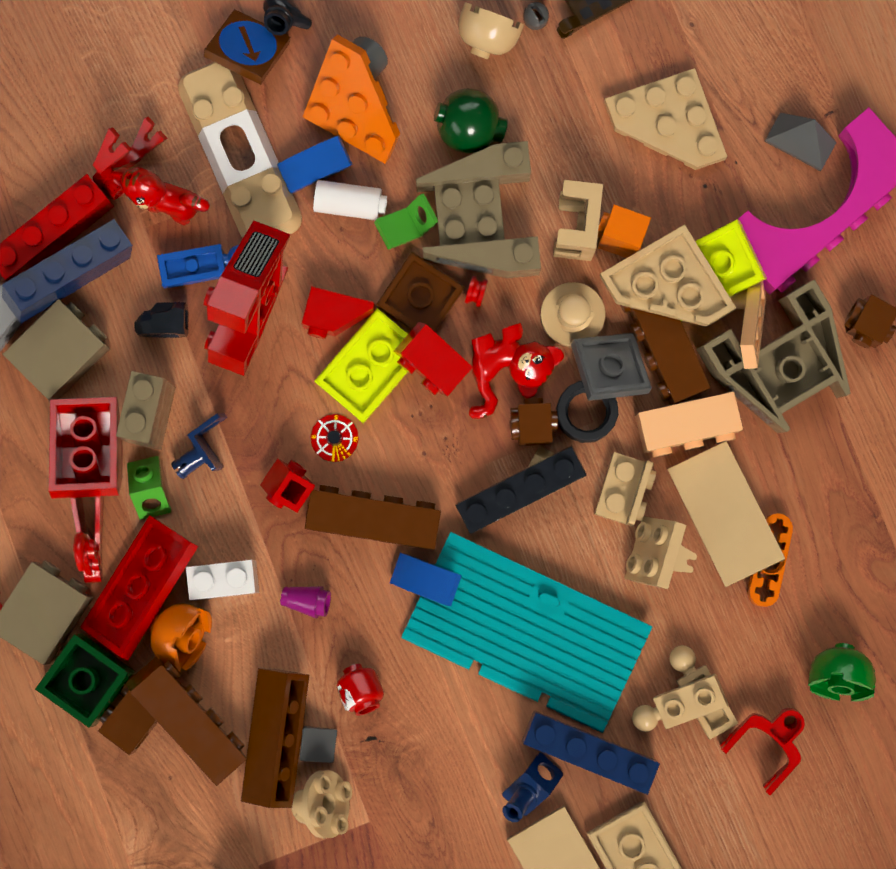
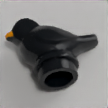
M264 0V26L270 33L283 35L292 26L306 30L311 27L312 20L301 13L293 0Z

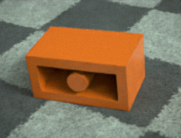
M614 204L611 212H604L600 220L598 229L600 242L597 248L624 258L635 254L641 248L651 217Z

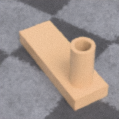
M763 281L749 287L748 290H743L730 297L736 306L735 310L745 309L740 343L744 369L758 368L766 305Z

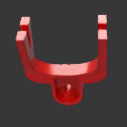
M149 116L144 118L131 147L126 142H122L114 151L112 146L120 135L113 127L109 128L96 160L92 165L97 170L92 180L101 190L105 189L113 200L120 198L125 193L122 189L121 181L114 178L111 172L118 168L128 169L136 165L144 156L168 139L160 130L149 140L148 134L155 126V123Z
M793 708L781 710L772 721L763 715L752 713L720 743L721 750L727 754L750 728L760 729L770 735L787 755V763L763 784L765 792L771 796L801 762V755L793 741L804 729V718L799 711ZM787 716H794L795 721L791 725H784L785 718Z

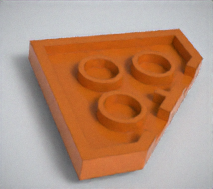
M337 34L331 40L303 118L335 136H340L342 140L385 164L392 155L400 136V131L396 122L392 123L386 109L388 103L378 80H374L368 65L371 62L366 50Z

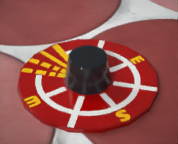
M338 414L326 415L318 420L310 436L311 445L315 453L323 460L330 462H339L350 457L356 450L359 441L358 430L354 423L347 417Z

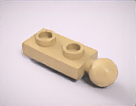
M681 645L671 651L669 657L670 664L675 670L683 672L685 675L676 680L679 687L711 675L706 665L698 669L695 668L696 656L690 647ZM729 706L697 718L709 740L739 724Z
M715 673L656 695L653 698L656 707L653 708L649 705L639 706L633 712L632 721L638 730L647 732L653 730L657 726L658 721L662 719L665 728L669 729L723 709L729 703Z

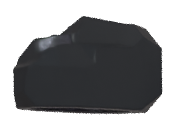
M186 302L156 303L152 309L144 311L134 322L135 332L140 337L149 338L187 337L189 331L188 305Z

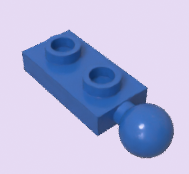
M217 244L157 255L162 287L167 289L219 279L239 245L232 247L227 254L223 253L222 245Z

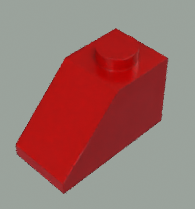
M311 286L301 324L304 329L308 330L307 334L320 339H326L327 335L337 336L371 316L376 308L375 303Z

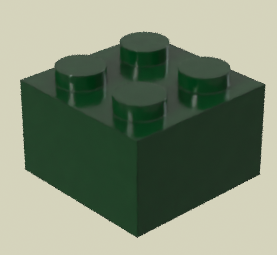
M83 633L74 634L35 690L85 726L91 728L99 723L104 712L112 705L135 671Z

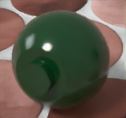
M466 88L451 93L443 103H438L434 113V121L437 122V129L442 140L451 149L461 153H476L487 148L492 142L500 144L506 134L508 120L499 117V110L494 100L486 93L477 89Z

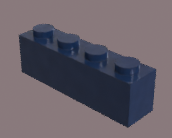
M115 219L2 284V298L21 324L53 305L58 299L65 298L130 259L133 245Z
M533 711L522 739L524 745L647 795L660 765L659 762L537 711Z

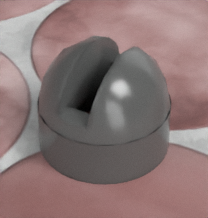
M534 2L525 8L523 20L528 28L540 30L548 23L549 11L544 4ZM532 9H537L543 19L539 21Z

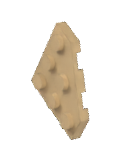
M695 68L605 98L604 100L615 132L644 143V146L665 156L669 155L682 161L684 165L694 170L724 161L727 158Z
M685 225L600 273V278L615 303L626 307L706 327L736 309V306Z

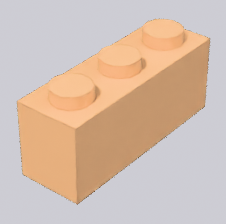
M734 392L639 412L635 416L643 452H652L653 457L671 454V447L684 445L685 450L703 447V440L716 438V443L736 439L735 433L743 430Z

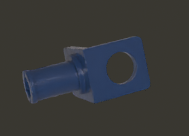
M225 413L215 414L187 435L193 443V448L177 460L171 462L174 470L180 469L176 472L180 478L185 479L204 463L212 471H219L224 468L203 435L228 418Z
M543 753L537 754L526 771L502 793V796L508 801L502 810L507 820L519 822L523 816H527L552 793L563 777V772ZM538 766H544L549 770L551 780H546L539 774Z

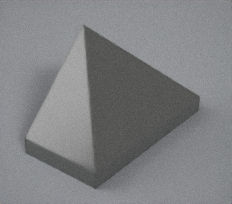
M785 113L778 115L764 141L820 172L836 145L835 140L815 119Z

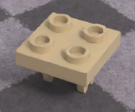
M643 516L635 532L636 541L632 554L626 563L627 572L625 579L668 589L673 571L692 573L693 567L687 564V560H696L697 555L681 545L687 525L676 521Z

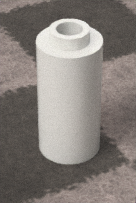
M317 180L314 195V212L376 220L379 218V214L385 215L387 196L382 195L381 188Z

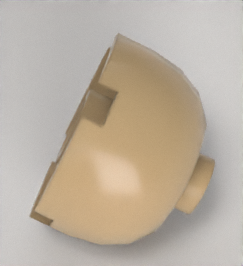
M465 2L458 26L462 40L469 46H472L470 53L489 59L490 54L503 55L516 45L525 24L517 22L516 26L512 27L514 20L477 6L474 12L470 11L472 4Z

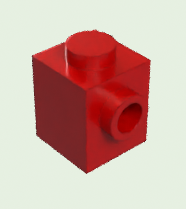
M278 458L260 484L268 494L266 499L280 509L286 506L298 513L315 485L305 476L307 470L293 460H290L287 464Z

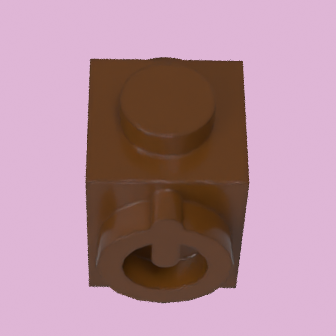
M872 294L864 300L858 298L845 320L844 325L848 327L846 333L853 336L852 341L867 349H870V347L876 348L883 342L887 344L896 330V326L893 325L896 319V307Z
M543 398L524 399V404H518L517 408L510 409L511 439L518 440L519 446L551 445L553 443L552 431L558 430L557 411H551V403H543Z

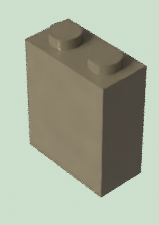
M59 299L3 353L49 401L60 399L110 350L104 343L108 337L94 324L89 328L81 320L85 315L72 302L66 305Z
M131 371L116 437L131 444L162 450L176 387L165 378Z
M46 560L42 564L31 562L0 610V638L43 665L52 663L93 599V596L86 593L88 587L74 578L67 581L59 576L61 570Z

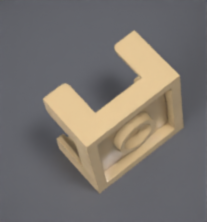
M572 180L563 181V191L560 192L558 208L562 211L578 212L576 230L559 229L557 241L554 243L553 257L585 261L592 260L597 247L603 184Z

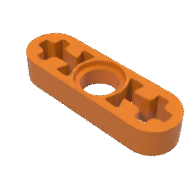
M772 514L765 518L768 525L776 523L778 519L780 520V526L785 528V532L779 533L776 539L777 543H782L781 551L785 559L780 561L773 570L763 569L759 571L765 575H776L775 581L772 579L767 581L766 589L771 591V596L765 597L763 602L760 601V595L755 593L756 587H762L764 577L758 578V572L750 576L747 595L749 600L759 607L771 606L779 597L793 532L792 522L784 514Z

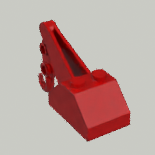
M117 397L50 400L48 491L51 499L70 498L77 532L73 543L74 559L78 571H83L85 583L102 582L104 496H119L123 478L122 439L116 437L120 421ZM82 497H95V539H90L87 534Z

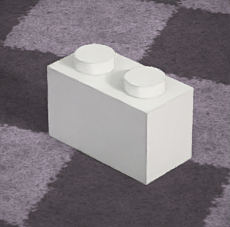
M256 560L186 567L189 600L259 593Z

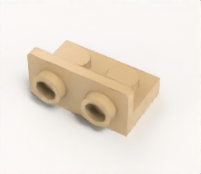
M614 452L594 515L629 526L635 525L636 520L642 521L647 503L642 501L645 489H652L656 477V471L651 470L653 462H644Z

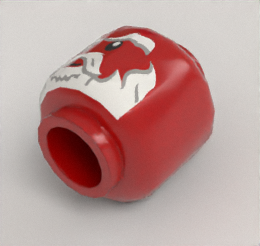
M354 664L343 670L344 675L337 681L336 685L345 710L355 712V715L360 716L380 707L379 702L384 697V691L377 672L370 667L362 668L361 664Z

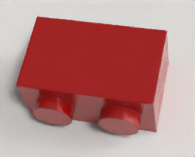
M421 322L416 324L393 351L400 357L397 363L411 375L416 371L423 378L421 385L434 396L439 392L448 397L473 368L427 324Z

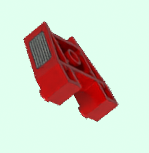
M253 220L221 274L216 287H209L203 305L207 306V320L217 323L219 326L216 332L210 331L205 342L204 349L208 350V363L242 376L245 375L288 271V267L283 266V252L291 234Z

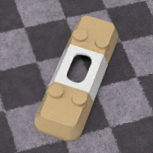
M212 62L182 76L178 85L179 94L242 239L253 220L289 234L296 232L301 226V212L277 166L279 162L241 75ZM236 125L244 130L254 152L255 162L247 170L239 171L234 169L220 140L221 132L229 126Z

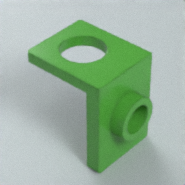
M423 193L406 208L377 218L374 224L387 249H392L422 237L438 222V219ZM419 206L422 207L426 213V223H424L419 217Z
M154 456L127 463L129 495L139 519H146L149 515L155 517L171 513V507L162 486L159 457ZM147 499H157L161 502L154 509H147L142 506V503Z

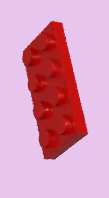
M149 515L80 628L119 657L129 660L199 546Z

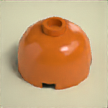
M181 603L172 605L160 615L155 616L149 628L151 648L155 656L163 664L169 660L180 672L181 668L186 671L198 661L207 643L203 642L202 639L205 631L211 633L212 617L210 613L202 608Z

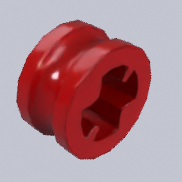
M472 276L465 298L466 304L474 302L476 307L480 308L488 283L487 279L479 281L477 276Z

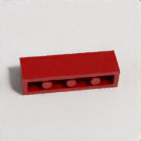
M85 174L0 243V274L6 281L60 251L114 207L88 174Z

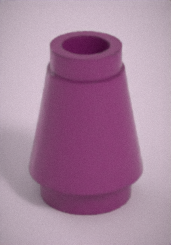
M285 586L281 593L280 604L316 619L319 616L326 617L330 608L331 592L324 590L323 586Z

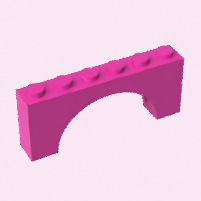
M869 107L838 135L849 154L851 180L844 201L833 215L815 225L799 229L771 226L760 221L749 211L737 219L740 220L767 279L763 280L764 289L769 295L776 289L781 293L796 281L792 276L800 268L807 272L820 260L817 254L826 247L830 252L844 240L841 236L842 232L848 227L854 231L868 219L865 213L874 206L878 211L892 199L889 192L896 187V137Z

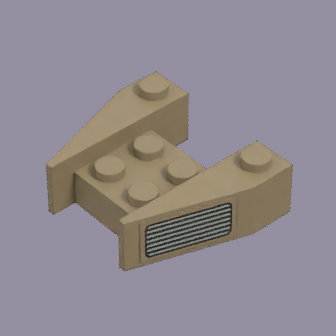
M528 141L494 144L416 179L417 192H435L440 246L423 247L424 260L507 279L539 276L541 262L538 236L516 239L504 238L499 189L500 184L530 181L531 166Z
M815 279L778 300L794 329L760 349L758 368L744 369L741 347L731 329L696 349L712 377L729 392H734L738 400L777 433L791 430L782 413L827 386L831 388L836 398L851 394L832 308Z

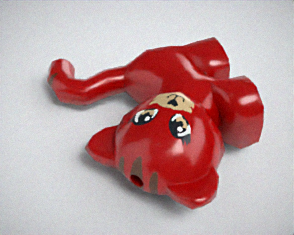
M142 167L131 169L118 168L111 172L114 178L121 181L122 189L127 198L138 208L147 209L153 213L163 212L170 215L175 222L181 225L189 224L190 219L198 211L206 212L210 207L208 200L187 189L163 182L157 174Z
M521 323L503 328L502 339L495 341L491 333L473 339L472 374L476 379L478 391L485 399V403L481 406H472L469 410V416L472 419H483L494 414L498 399L491 388L490 381L505 367L509 368V373L513 381L517 383L518 391L525 398L534 397L539 386L543 385L553 373L554 366L558 365L564 358L562 350L551 345L544 346L537 341L520 344L518 341L523 335Z

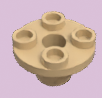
M569 282L555 287L548 293L541 307L540 318L544 331L553 341L572 348L571 343L573 339L596 337L600 333L605 321V308L602 299L592 288L582 283Z
M317 771L307 780L304 789L298 790L294 794L291 808L292 813L298 822L306 824L310 832L318 838L326 839L342 835L348 830L349 800L352 797V787L349 782L343 781L334 771Z

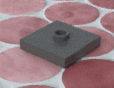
M633 333L573 339L571 347L588 401L649 394L652 387Z

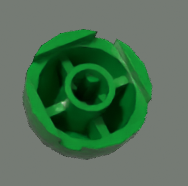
M847 643L835 644V647L828 648L819 653L812 661L808 679V686H810L812 693L840 701L839 695H851V702L864 701L874 697L876 676L873 664L862 652L855 650L853 645Z

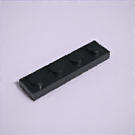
M571 445L458 502L455 506L469 533L472 534L587 476V473Z

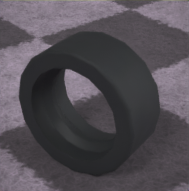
M578 381L568 386L559 397L556 406L558 425L561 431L572 440L581 443L596 442L604 438L615 426L619 415L618 402L616 398L602 399L606 407L604 422L594 430L584 431L578 429L571 423L568 417L570 401L575 396L586 393L582 381Z

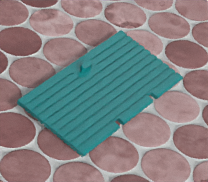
M450 532L435 565L462 575L452 605L450 607L420 596L401 638L468 670L473 660L482 664L478 675L538 702L543 692L550 696L546 707L603 733L653 626Z

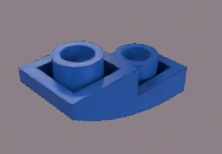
M335 136L277 164L290 193H296L317 182V180L327 179L353 165L340 136Z
M400 552L390 584L451 607L462 575Z

